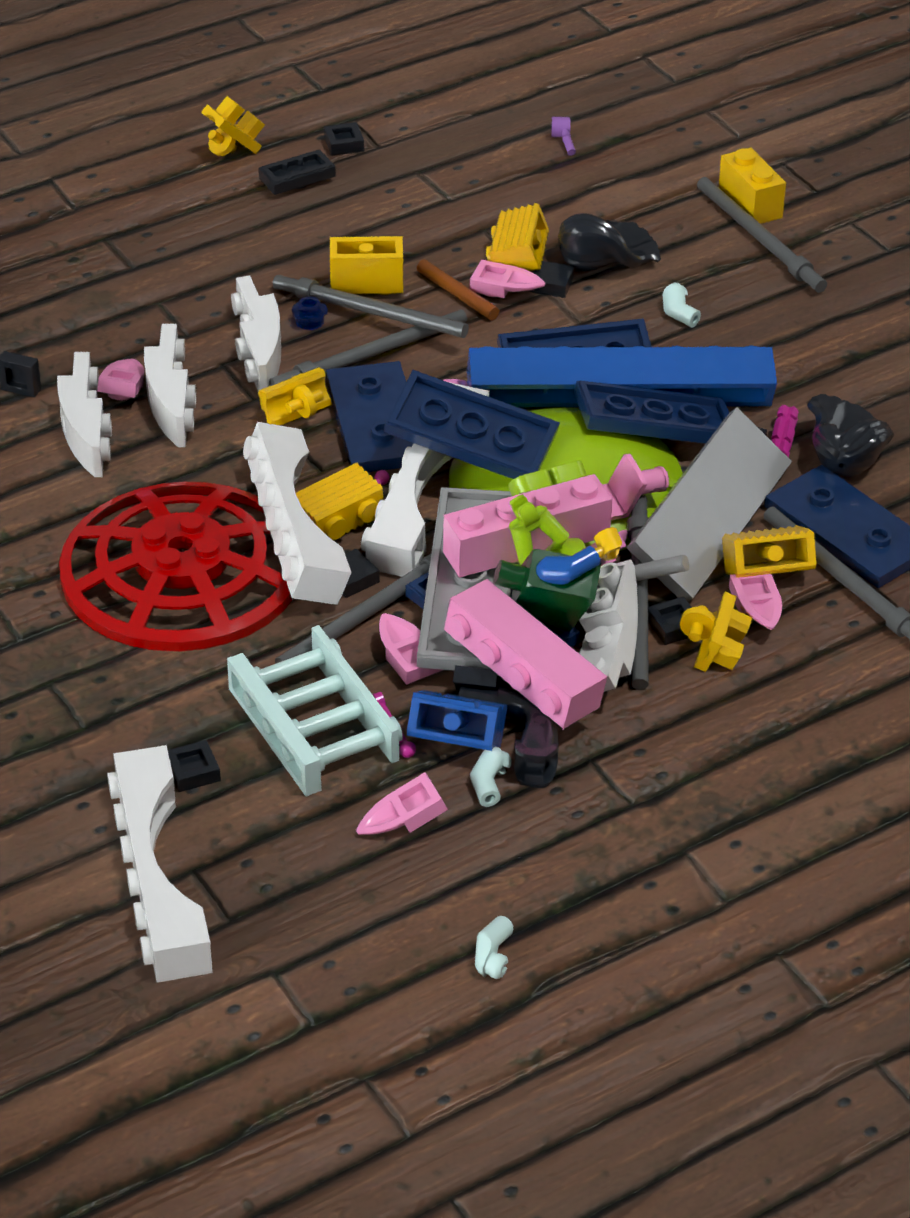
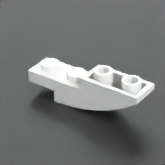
M249 275L236 278V293L231 294V302L234 314L240 315L241 321L240 338L235 339L237 356L239 360H245L248 382H254L259 392V390L270 386L269 379L277 376L281 362L280 315L274 293L259 296Z
M162 324L160 346H144L148 402L155 420L165 435L177 447H186L187 432H194L193 408H196V385H189L188 369H183V363L178 362L185 361V340L178 339L177 324Z
M74 352L73 375L57 376L62 428L71 451L82 466L94 477H103V461H110L111 458L110 438H105L112 436L111 413H104L102 398H97L96 390L98 389L99 373L98 367H91L90 352Z
M632 560L620 563L611 562L601 566L595 601L579 620L586 632L580 655L607 676L604 691L616 689L619 677L630 675L633 666L637 641L638 600L635 566Z

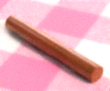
M426 259L421 260L417 264V271L489 320L492 321L498 317V307Z

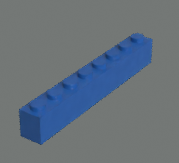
M485 346L469 348L467 382L469 387L488 390L489 397L516 407H579L574 395L576 381L579 380L718 397L724 400L726 406H772L777 386L772 347L559 346L556 348H532L522 346L519 348H494Z

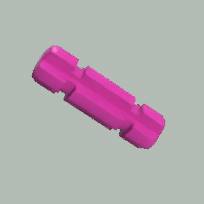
M782 405L778 408L771 441L789 458V450L792 446L799 411L795 406L788 407Z

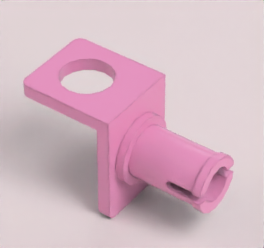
M624 454L608 484H602L612 498L611 520L629 517L641 495L666 491V488L669 486V476L665 468L659 466L641 471L632 455Z

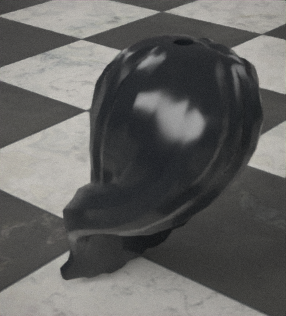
M580 213L568 217L560 225L558 234L560 252L568 265L574 266L577 270L591 271L617 262L623 266L637 268L649 262H660L661 260L656 241L653 240L646 229L639 227L635 222L613 219L604 220L592 214Z
M826 394L814 396L807 402L808 409L816 418L812 440L817 456L824 467L839 476L852 477L867 470L875 463L880 452L894 437L893 430L888 423L874 418L870 412L857 404H852L849 401L841 400L837 396H828Z

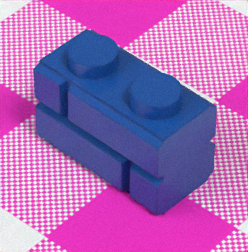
M427 690L417 691L413 693L407 736L492 751L494 747H501L507 705L449 694L442 696L441 693Z

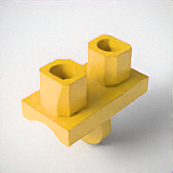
M228 96L225 97L216 110L207 104L201 112L215 122L218 129L209 132L208 138L210 139V151L219 157L234 153L237 149L236 140L257 154L262 145L255 138L265 124L255 115L246 111L236 125V121L245 109Z
M318 367L259 390L261 409L265 412L267 423L280 426L300 417L310 418L316 414V411L332 405L325 386L326 375L324 369Z
M725 591L718 611L713 613L703 605L689 608L683 612L680 621V628L683 633L693 642L702 640L695 668L706 672L711 663L715 662L733 670L739 661L744 649V644H741V641L747 634L752 617L733 609L737 596Z

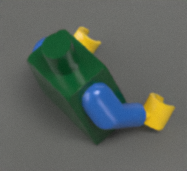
M611 527L598 532L594 536L597 548L588 546L572 556L534 549L522 565L500 560L495 570L493 584L512 589L511 599L538 621L570 632L595 601L601 568L600 559L602 558L604 561L615 559L622 546V540L617 529Z

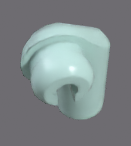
M680 283L669 284L662 295L665 314L690 327H695L700 320L701 312L686 304L685 295H688V291Z
M494 747L492 751L484 750L470 773V779L478 800L484 807H490L499 802L501 795L494 777L496 774L502 775L506 773L504 766L511 767L510 755L499 747Z
M497 916L477 934L475 967L483 977H486L488 974L494 979H499L507 971V967L504 965L508 963V958L506 955L497 953L499 945L513 933V924L505 916Z

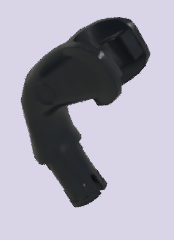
M461 685L459 696L507 705L505 720L524 727L521 740L516 739L515 776L520 785L538 788L547 787L554 779L558 765L559 743L556 723L550 717L543 714L526 697L508 687L499 686V689H483Z

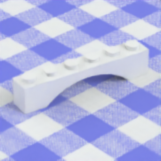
M452 383L489 397L488 390ZM415 443L412 447L405 449L402 467L399 473L392 475L388 495L385 500L379 501L375 512V521L371 528L367 527L362 536L361 550L366 551V558L380 572L403 577L420 565V560L423 559L426 553L425 522L418 510L417 504L422 490L431 476L453 457Z
M257 422L252 436H248L245 440L243 456L247 459L251 470V481L255 483L258 492V503L263 507L266 517V528L272 535L274 553L278 555L281 563L282 578L287 582L291 598L338 605L351 575V570L343 547L329 538L310 519L296 496L294 485L298 481L309 453L302 430Z
M167 746L113 753L115 772L107 773L111 799H120V803L113 804L117 831L126 830L127 833L125 836H120L124 863H133V868L126 869L130 896L139 895L140 902L133 903L137 931L146 929L147 936L140 937L144 965L153 964L157 983L213 973L211 945L203 907L185 897L168 881L154 856L156 839L164 822L176 808L174 779Z

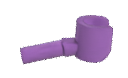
M552 117L551 137H562L568 155H574L576 150L570 134V118Z

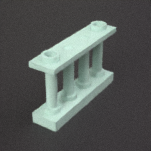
M319 625L311 628V651L262 669L258 666L253 667L243 653L227 658L229 690L305 796L322 791L321 771H324L325 765L378 745L391 763L399 761V741L403 739L402 730L397 719L393 716H388L342 656L337 641L334 638L329 639ZM317 666L327 677L281 695L276 692L272 693L266 686ZM336 692L346 702L345 705L300 722L297 719L291 720L285 712ZM357 718L367 730L320 749L316 746L311 747L305 739Z

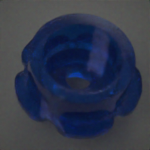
M304 297L293 305L292 313H294L293 317L298 327L313 330L320 328L324 324V315L328 314V308L325 304H320V300L315 297Z

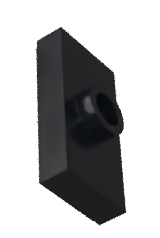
M319 149L258 168L259 179L274 195L293 189L304 188L309 184L336 176V166Z

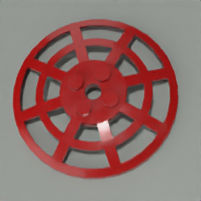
M184 481L161 483L139 488L107 501L85 516L71 531L63 546L59 561L62 591L68 605L79 619L91 629L109 639L129 646L155 651L180 652L201 650L239 640L271 623L284 612L294 598H291L287 582L282 578V573L264 565L267 554L264 534H271L266 528V521H256L242 508L225 501L231 499L249 505L264 513L263 507L258 503V496L238 488L209 482ZM141 502L120 513L108 525L94 526L104 517L117 510ZM176 503L200 504L194 512L170 513L165 506ZM219 508L234 515L243 523L222 526L219 522L210 518V516ZM146 510L154 517V519L145 523L141 528L121 526L133 516ZM252 535L254 540L252 558L230 551L229 539ZM99 538L95 549L97 569L75 581L72 574L71 557L77 542L80 539ZM111 539L132 541V553L109 562L107 553L109 542ZM179 548H185V549H189V550L184 551V552H179L177 549H179ZM227 566L242 571L232 581L215 589L211 582ZM134 567L137 573L148 583L144 590H140L126 583L117 574ZM256 577L277 587L276 591L259 606L242 616L229 620L221 601L241 592ZM104 581L118 595L137 604L127 623L99 610L86 599L83 593ZM164 587L172 589L195 587L198 594L186 596L160 595ZM205 606L213 624L207 627L183 630L145 627L153 608L184 610Z

